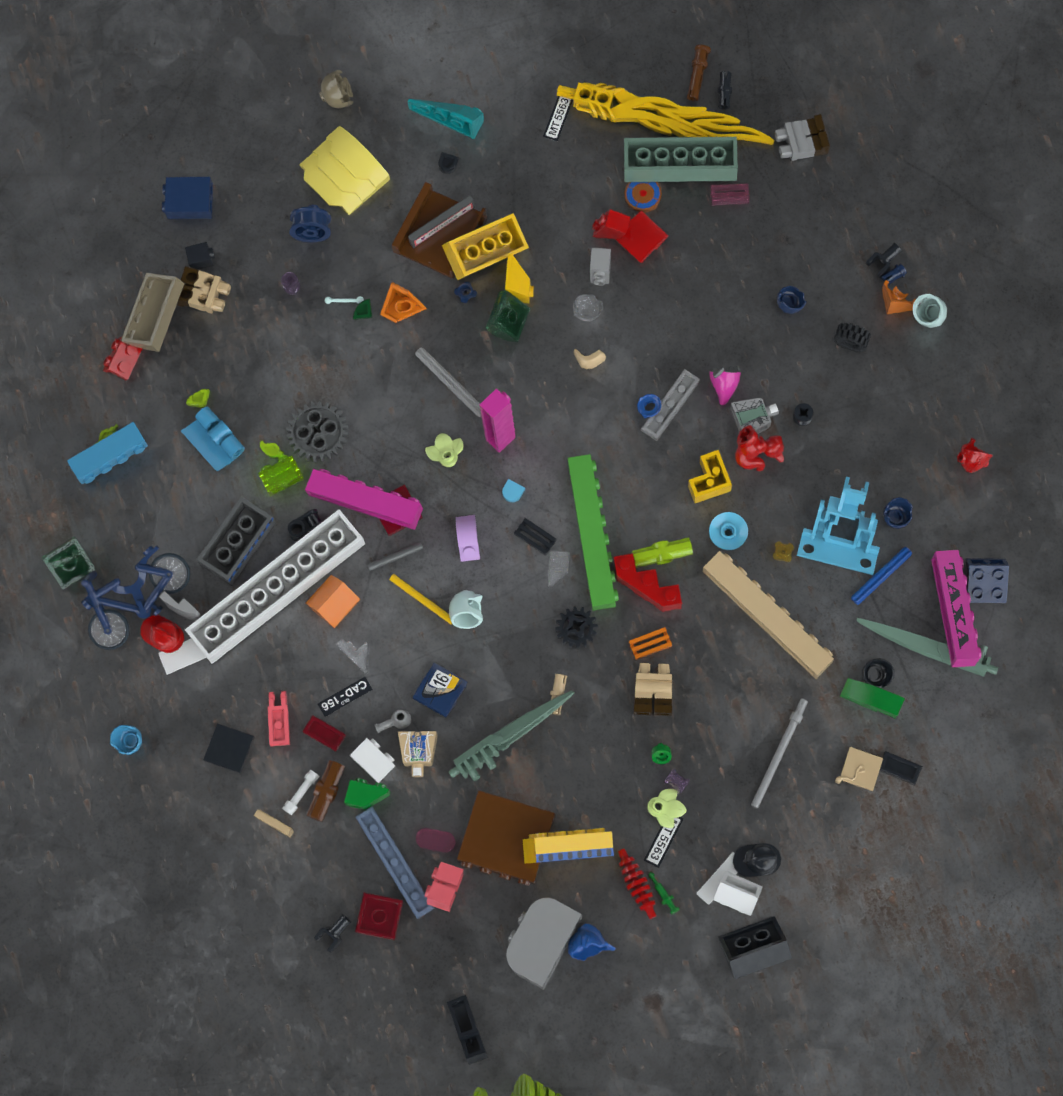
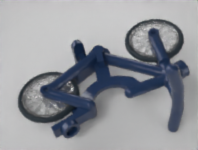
M150 546L143 552L145 557L135 565L139 575L134 584L122 586L120 585L121 581L116 578L98 590H95L91 583L97 577V572L91 571L81 581V585L86 588L88 596L81 603L88 610L93 607L96 612L88 625V634L92 642L102 649L113 650L122 646L129 636V624L124 615L116 610L104 609L103 605L135 612L140 618H148L151 615L152 608L154 609L153 614L155 616L158 615L163 607L161 605L158 607L154 602L161 592L165 591L167 594H174L187 586L190 580V568L186 560L177 554L165 553L155 558L151 565L147 564L148 559L159 549L158 546L154 548ZM147 573H149L150 581L155 588L145 601L140 588L144 585ZM111 590L120 594L132 593L136 605L101 596Z

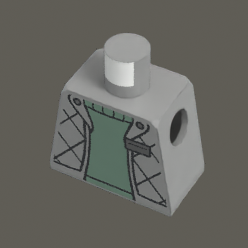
M762 398L733 402L730 408L739 432L745 426L751 425L759 434L771 426L770 417L779 414L775 403L765 406Z

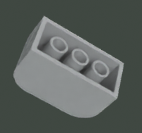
M541 898L535 901L527 912H522L518 920L519 927L517 931L513 929L508 938L510 944L507 948L506 956L512 971L519 977L544 990L568 946L569 939L575 933L582 920V914L552 898Z

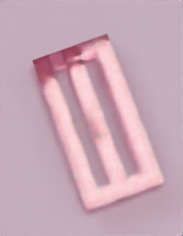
M711 185L712 205L749 203V185ZM745 190V192L715 193V191Z

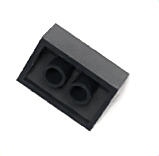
M775 916L718 936L734 979L792 959L787 939Z

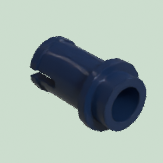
M896 264L894 269L882 275L881 278L883 281L887 280L889 286L900 277L904 278L907 271L902 264Z

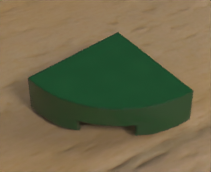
M370 299L362 301L356 307L353 320L372 318Z

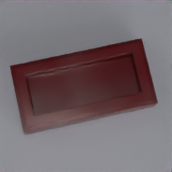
M313 715L302 731L307 736L335 752L338 751L347 736Z

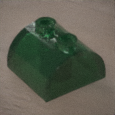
M499 291L485 328L498 338L518 342L531 308L508 291Z
M75 536L41 557L62 589L67 588L96 570L88 553Z

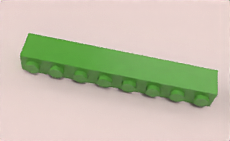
M591 454L569 457L568 466L592 610L616 607L615 601H619L617 589L613 590L612 582H616L614 570L610 571L609 566L612 563L611 552H607L606 545H609L608 533L604 534L603 527L606 526L605 515L600 513V508H603L602 497L597 496V490L600 489L599 479L594 478V472L597 471L596 462L591 460Z

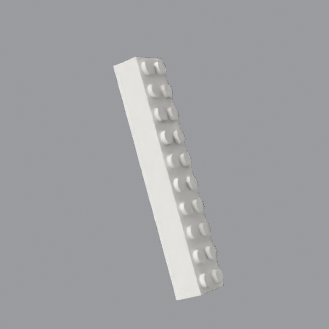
M337 510L192 623L185 631L211 664H213L365 545L363 537L344 514Z

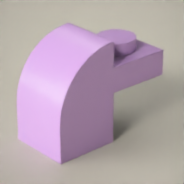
M475 515L456 517L461 562L479 560L480 553Z

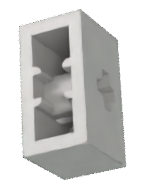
M592 248L590 283L598 286L609 284L611 249Z

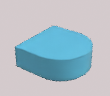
M508 479L502 490L504 499L508 502L518 501L523 495L525 487Z

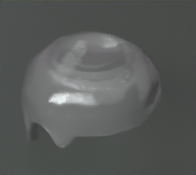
M582 294L573 303L574 314L581 321L591 322L596 320L603 311V302L601 300L598 301L593 294Z

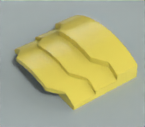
M341 126L330 133L326 140L299 164L304 170V181L329 206H340L348 215L354 212L390 180L389 174L375 157Z

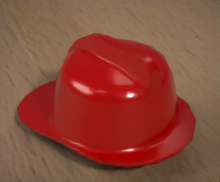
M150 616L141 625L140 634L142 639L162 652L173 653L184 642L182 629L163 616Z

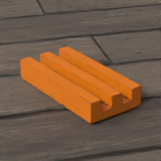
M665 627L629 641L635 660L672 647ZM661 634L664 635V636H662V637H659V638H657V639L651 640V641H649V642H646V643H644V644L638 645V646H636V647L634 646V645L637 644V643H640V642H642V641H645V640H648V639H650V638L656 637V636H658V635H661ZM666 640V643L639 654L637 653L638 650Z

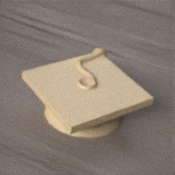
M849 747L841 776L836 777L835 783L840 784L841 781L873 791L883 758Z

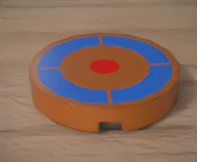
M629 182L624 192L625 202L632 210L634 209L637 212L643 211L644 213L656 209L661 201V187L658 182Z

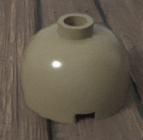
M336 70L324 77L319 94L323 102L326 101L329 106L340 109L353 104V101H350V97H353V92L347 78H342L340 75L343 72Z

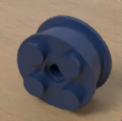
M309 205L308 207L292 210L290 220L293 224L289 229V233L294 239L313 243L324 241L330 237L331 230L328 224L331 222V215L329 212L319 208L317 205Z

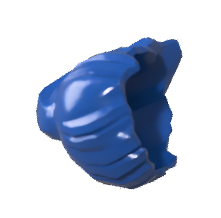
M583 924L569 939L567 952L573 959L585 961L587 957L597 955L602 950L614 951L616 948L605 941L601 932L595 926Z

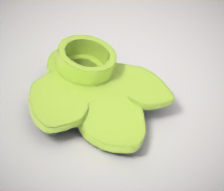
M440 433L435 439V445L426 447L425 451L432 461H439L445 467H452L456 464L458 454L463 450L464 445L461 438L452 441L450 436Z
M675 789L662 790L658 797L652 798L647 804L650 815L656 817L659 824L665 828H673L674 818L681 817L687 811L683 803L676 800L677 790ZM655 804H659L661 809L657 810Z

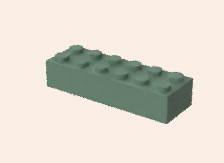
M737 137L624 138V182L737 181Z

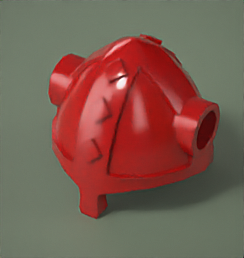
M971 438L969 443L961 447V452L957 456L958 462H961L965 471L969 473L987 467L990 458L993 456L974 446L976 441L974 438Z

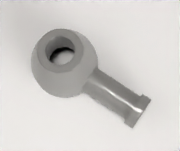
M405 709L396 710L392 714L391 719L374 724L377 733L392 726L398 729L407 728L411 723V715ZM403 714L404 719L398 720L397 716Z

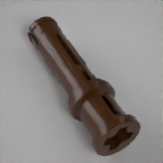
M702 44L695 46V58L691 63L693 72L687 99L693 102L699 99L703 73L708 67L707 58L711 52L710 47Z

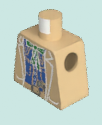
M436 731L398 732L404 766H412V777H423L424 766L433 765L437 743Z

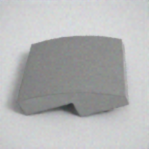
M165 591L159 596L164 604L176 614L192 621H196L201 617L200 613L185 599L178 604Z

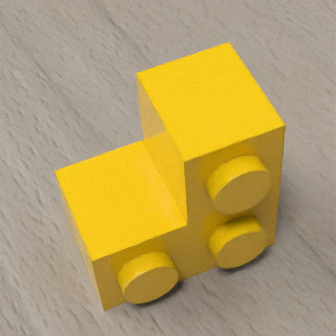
M719 450L700 456V465L704 475L688 481V488L694 503L730 492L732 488V483Z

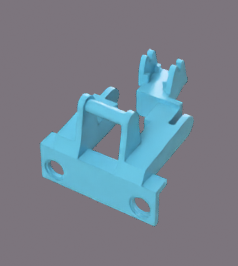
M846 477L841 498L830 496L827 508L824 507L825 500L820 501L813 530L803 529L797 556L873 575L880 547L871 544L878 520L875 519L876 513L872 512L871 518L864 517L865 511H857L859 504L864 505L869 482H866L864 488H861V491L851 489V485H848L850 477ZM839 517L852 520L859 519L854 541L830 535L832 525L838 524ZM810 544L814 547V551L806 553L803 550V546ZM868 559L871 562V566L864 568L861 566L860 561Z

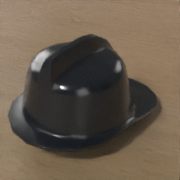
M771 844L745 845L735 852L733 865L735 870L745 877L766 876L775 873L779 869L781 856L777 848Z

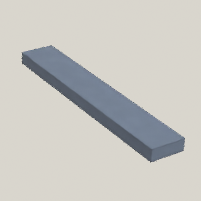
M371 806L355 816L416 918L419 919L435 909L433 906L427 905V897H425L423 888L374 808Z

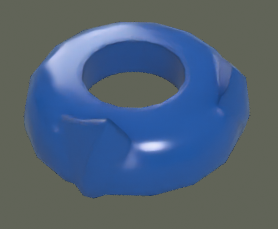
M647 394L640 397L637 409L644 418H649L660 412L662 403L658 396ZM654 403L655 408L653 410H645L647 404Z

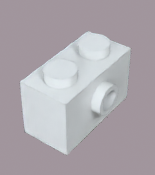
M366 738L350 757L379 783L395 767L393 764L395 760L387 752L383 754L379 750L381 746L373 738L371 740Z
M725 871L713 900L751 916L763 886Z

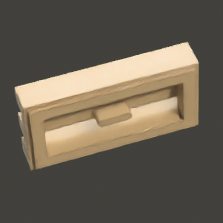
M261 810L255 812L254 816L291 838L294 833L291 827Z

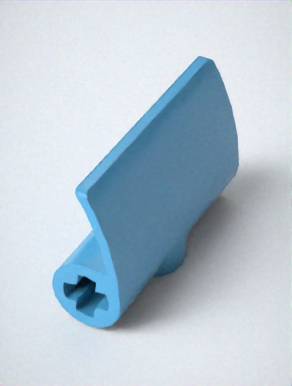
M209 407L202 408L195 416L197 420L181 430L185 437L216 471L226 467L245 450V447L232 434L233 432Z

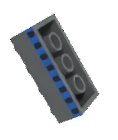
M240 497L196 560L200 566L232 586L276 524L274 518Z

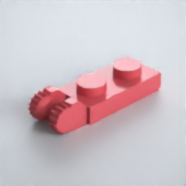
M281 691L280 706H275L274 692H269L268 724L269 744L271 747L290 745L289 710L286 691Z

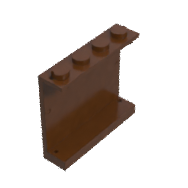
M425 182L392 243L393 252L453 279L455 274L442 245L484 226L488 217L486 215V208H482L481 212L472 209L413 248L409 243L408 236L458 203V201L433 191L432 184Z
M478 790L457 858L458 862L461 863L460 866L472 869L474 866L480 868V872L488 875L494 872L499 874V878L508 881L514 878L519 880L518 883L524 886L535 885L540 862L525 864L523 839H529V834L547 833L548 837L552 823L555 820V813Z

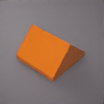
M330 575L305 604L335 628L360 599L344 582Z

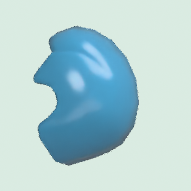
M119 725L110 734V744L119 753L131 755L139 750L142 744V735L132 725Z

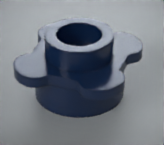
M464 282L454 291L455 295L460 297L462 303H467L470 298L477 296V291L473 290L470 282Z

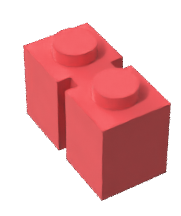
M440 862L439 867H435L431 878L434 879L432 886L428 885L425 892L427 905L450 912L456 897L455 892L458 891L463 878L464 869Z

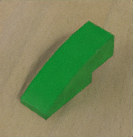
M850 678L847 679L840 695L842 698L874 712H881L894 719L897 718L905 700L904 697Z

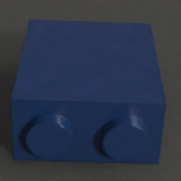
M166 177V184H163L162 187L163 195H165V201H162V212L166 214L167 219H212L213 182L211 177Z

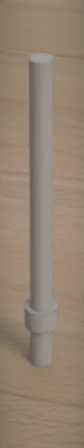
M801 698L795 712H792L789 718L790 723L751 803L752 807L758 809L796 726L802 721V714L808 703L807 700Z

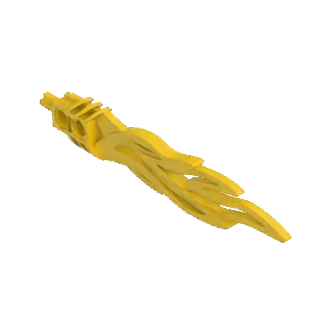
M578 82L577 89L559 85L556 96L574 100L573 107L579 111L590 113L594 118H598V116L602 120H607L608 118L614 123L638 122L655 132L668 136L674 134L678 137H737V140L769 145L774 144V140L771 137L753 128L718 125H739L740 120L730 115L707 111L706 107H684L661 97H638L626 91L625 88H616L613 85L607 86L605 83L595 85L587 82ZM586 95L588 98L584 99L581 96ZM613 99H616L619 105L611 108ZM599 100H605L607 102L601 103L599 102ZM642 110H653V111H657V114H658V115L653 114V113H651V112L642 111ZM698 118H716V119H698ZM684 119H698V120H695V121H693L692 123H690V122H688V121H686V120H684ZM708 130H713V131H718V132H744V133H750V134H752V135H749V134H716V133L710 132V131H708Z

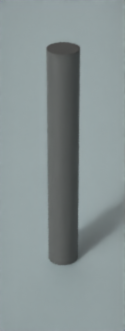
M419 542L367 564V566L372 571L423 549V546Z

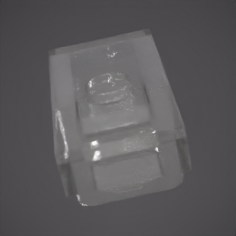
M341 639L337 643L338 648L366 675L369 669L368 642H365L355 652L357 648L349 640L345 642Z

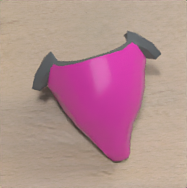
M730 366L729 370H724V367L714 368L713 371L709 372L710 380L717 392L720 405L727 404L738 386L741 374L739 366L735 368Z

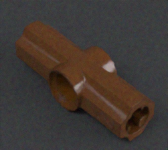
M329 760L322 779H319L313 793L314 798L306 816L323 822L330 803H333L337 795L338 784L345 769L344 765Z

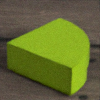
M201 389L187 399L186 404L198 408L206 407L210 390Z

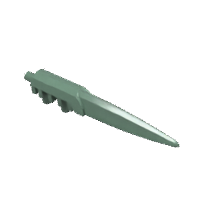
M857 618L858 623L877 634L919 654L951 665L947 644L892 626ZM980 645L981 658L975 666L957 667L983 677L986 672L996 675L999 668L990 665L991 657L985 656L988 649L985 645Z
M569 691L520 716L494 734L487 736L453 760L456 766L448 771L451 777L454 778L461 773L466 779L469 777V774L473 781H477L480 778L476 771L478 767L481 769L483 767L482 764L486 763L490 770L494 769L497 765L492 757L496 756L497 758L499 751H504L509 745L541 723L575 692Z

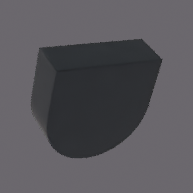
M442 152L438 161L440 171L444 174L453 173L457 169L460 158Z

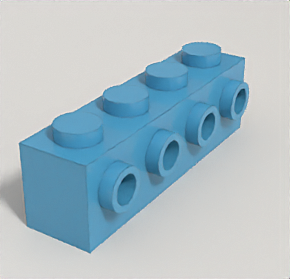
M132 422L70 458L67 462L79 482L87 484L92 482L99 474L109 472L116 464L126 462L129 459L128 457L140 454L148 444L135 423Z

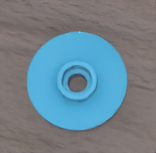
M721 513L710 524V539L717 547L723 550L737 549L747 539V524L736 513ZM730 530L732 534L727 536L724 532Z

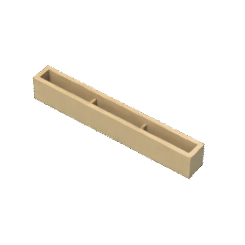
M719 551L703 567V573L817 679L832 664L834 658L831 651L826 647L822 648L814 635L811 633L808 635L803 630L804 626L799 621H793L789 617L790 613L784 607L780 608L775 604L776 600L769 593L765 594L761 590L758 582L755 580L751 581L742 567L739 566L737 568L732 563L733 559L728 554H722Z

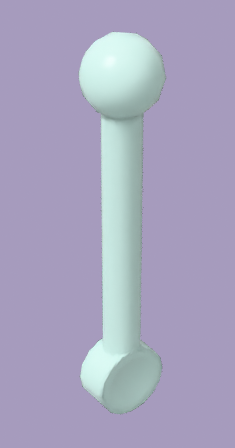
M361 296L357 297V299H333L326 297L324 301L326 304L331 302H357V304H360L364 299Z

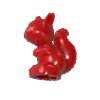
M751 425L745 426L740 431L737 437V444L739 446L735 452V460L740 467L748 470L756 468L757 471H763L765 462L762 458L758 457L761 453L770 458H775L780 463L784 462L782 454L784 444L781 436L773 435L764 440L762 436H758Z

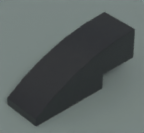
M466 995L448 1001L447 1005L468 1064L471 1065L487 1059L488 1056Z

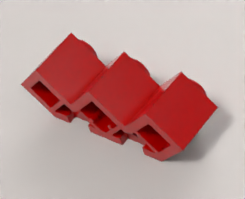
M633 553L614 557L616 578L619 583L631 589L635 594L650 602L662 612L682 609L679 584L659 588L656 569L636 572Z

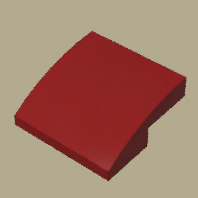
M640 211L629 221L626 234L616 240L640 263H643L654 249L657 250L668 235L643 211Z

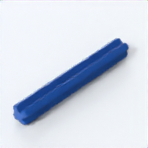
M904 547L852 595V601L859 605L912 555V552L907 547Z

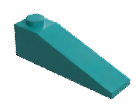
M410 98L407 101L409 110L472 139H475L484 122L482 111L476 107L471 108L466 105Z

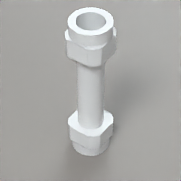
M309 770L304 776L305 781L292 799L286 801L282 809L292 815L298 808L296 806L309 787L312 784L315 785L320 776Z

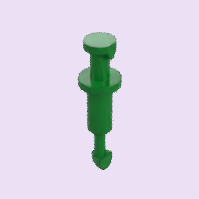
M650 872L648 877L654 882V888L663 900L661 903L668 905L671 915L675 914L680 909L672 902L673 895L669 896L663 885L655 879V874Z

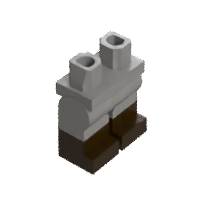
M821 114L814 115L811 119L785 123L784 128L775 130L776 141L786 140L787 145L779 146L781 158L790 157L791 161L825 155L829 152L830 144Z

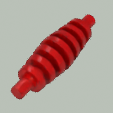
M625 848L619 850L618 854L621 858L619 866L620 868L625 867L621 871L622 875L628 874L624 881L625 883L632 881V883L626 886L628 891L635 889L630 894L632 897L639 896L635 902L636 904H643L639 907L640 910L645 911L649 919L655 918L657 915L653 908L656 903L655 900H649L653 897L652 892L646 894L651 889L650 885L642 886L648 882L647 878L639 879L644 873L642 870L635 871L639 868L638 863L632 865V862L635 861L634 857L628 856Z

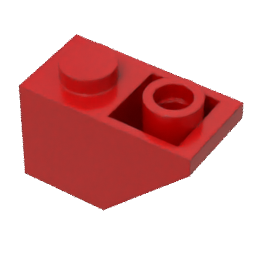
M609 209L594 221L592 237L622 238L627 232L630 216Z

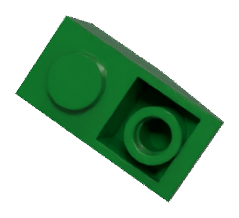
M356 778L355 781L350 780L344 803L349 807L367 810L390 796V790L386 788L387 785L375 783V785L367 784V780Z

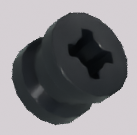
M801 403L796 406L793 419L800 426L808 425L812 421L813 409L809 404Z

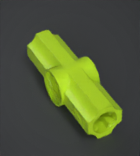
M689 538L671 542L660 541L652 544L650 547L632 551L636 568L655 563L662 565L676 558L693 555Z

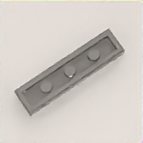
M684 369L662 399L660 412L653 417H649L641 431L657 441L699 384L700 379Z

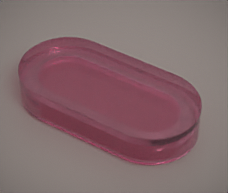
M423 828L416 834V842L423 849L448 853L456 845L454 836L449 832Z

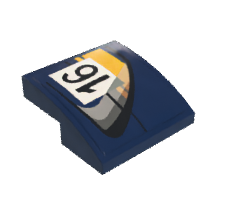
M434 663L416 690L413 699L447 718L468 682Z

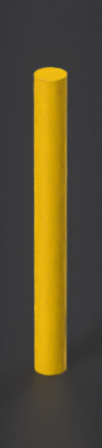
M395 574L390 577L389 580L452 625L449 613Z

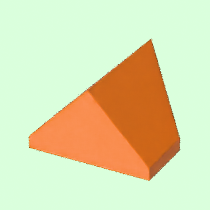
M886 280L883 284L882 292L887 314L912 311L913 303L916 299L913 302L906 300L905 298L908 294H903L896 286L893 290L889 289V282Z
M392 282L380 315L397 323L427 308L409 290Z

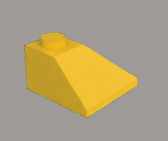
M508 253L505 285L507 302L530 303V297L534 296V286H531L530 278L513 254Z

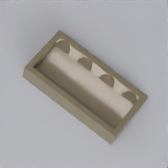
M146 273L121 341L135 347L159 352L184 283L177 277Z

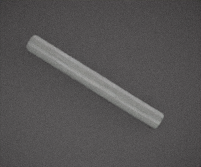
M423 347L419 348L415 353L416 356L475 415L481 417L480 403Z

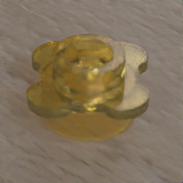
M780 541L776 542V551L773 554V558L790 562L794 546L791 543L783 544Z

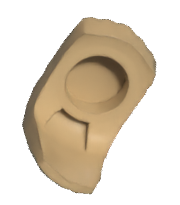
M577 349L573 351L579 365L584 369H593L602 364L606 359V355L601 350H597L589 356L582 355Z

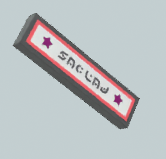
M467 196L408 236L410 245L415 248L474 209L472 197Z

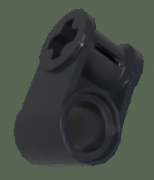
M312 509L288 524L287 529L293 541L298 542L322 523L318 516V510ZM299 527L302 529L299 534L292 533L294 528Z

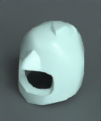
M924 294L918 296L914 301L913 315L921 325L933 328L941 326L947 318V307L945 302L939 297L932 294Z
M463 590L454 595L449 605V616L454 626L470 629L482 623L483 615L481 614L480 605L482 595L468 590Z

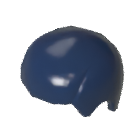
M793 286L783 287L777 294L778 307L788 314L798 313L807 303L804 299V292L799 291V289Z
M902 497L893 498L889 501L883 510L886 524L895 529L906 527L913 518L912 504Z

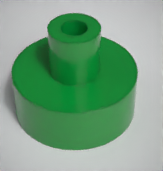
M659 743L651 751L652 760L657 764H666L672 758L670 747L663 743Z

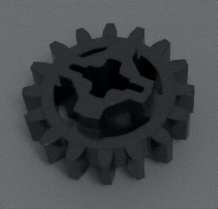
M574 606L573 611H570L568 608L566 609V615L560 613L562 620H556V624L560 626L555 627V630L560 632L557 638H563V645L568 642L570 649L573 645H576L577 650H579L581 644L586 648L587 641L593 643L591 636H597V632L593 629H597L598 624H593L596 621V617L590 618V610L584 613V607L577 611L576 606ZM575 616H581L583 619L576 618ZM568 620L569 625L563 630L564 624ZM573 625L580 627V631L573 629ZM590 626L589 633L585 637V629ZM572 636V637L577 638L578 640H573V639H570L569 637Z

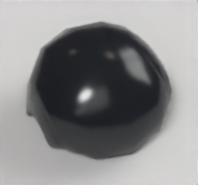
M877 658L868 661L864 665L862 676L867 684L883 688L892 682L894 668L887 660Z

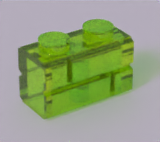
M293 456L281 457L278 463L273 466L266 465L258 473L270 497L304 480Z

